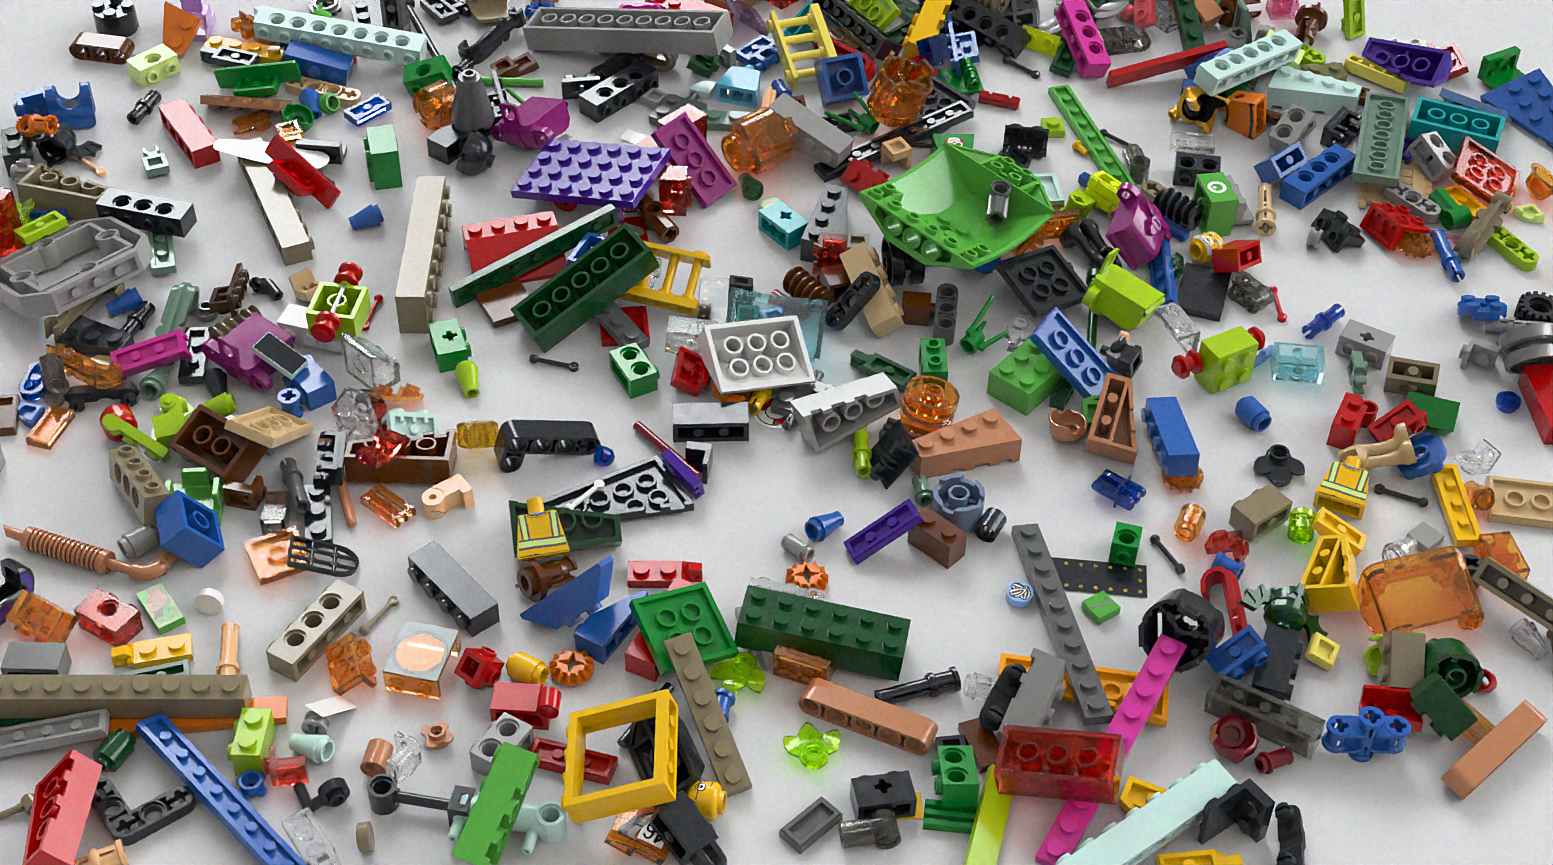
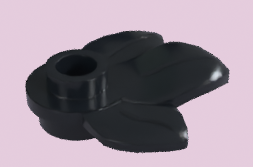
M1280 444L1271 446L1264 456H1260L1255 460L1253 466L1255 474L1268 475L1270 482L1278 487L1287 486L1291 481L1292 475H1305L1303 463L1291 457L1289 449Z

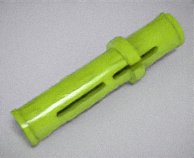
M867 426L852 433L854 445L852 459L855 461V474L857 476L860 475V478L869 477L871 473L870 459L872 458V450L869 448Z

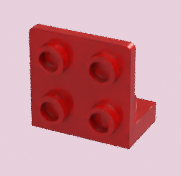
M1387 202L1382 204L1372 203L1359 225L1388 250H1395L1405 231L1424 234L1430 232V229L1424 225L1425 221L1411 215L1409 208L1401 204L1393 206Z

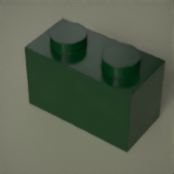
M1436 670L1409 691L1413 699L1410 702L1411 706L1420 716L1426 713L1432 720L1429 724L1439 737L1445 734L1451 742L1479 720Z

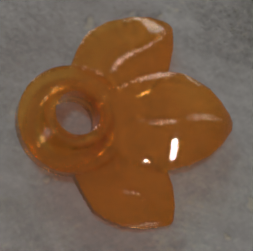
M252 112L250 115L238 116L231 122L238 126L233 134H244L254 129L258 132L264 131L271 127L272 118L264 112Z

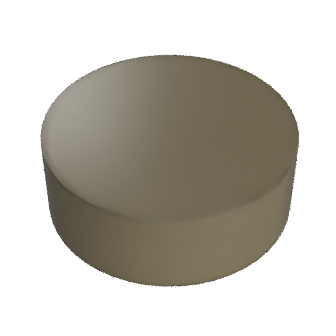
M370 821L359 822L356 826V842L361 853L374 851V831Z

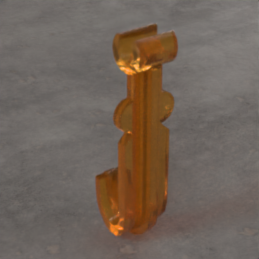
M56 343V346L46 345L47 365L64 367L68 377L74 376L80 381L100 389L112 388L122 383L123 370L120 363L112 361V366L102 365L80 353H75L72 347L65 348V345L62 343Z

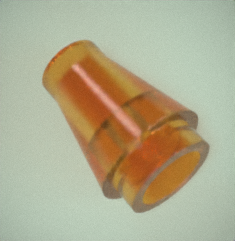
M1472 480L1464 484L1472 508L1478 511H1485L1494 505L1495 494L1491 488Z

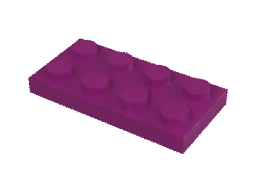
M683 112L650 135L659 148L670 149L671 157L668 161L703 209L738 185L686 112Z

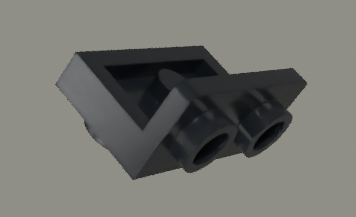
M1323 208L1311 224V227H1315L1316 231L1324 230L1322 240L1335 253H1338L1345 243L1360 248L1366 241L1360 235V229L1347 221L1348 216L1339 210L1334 212Z

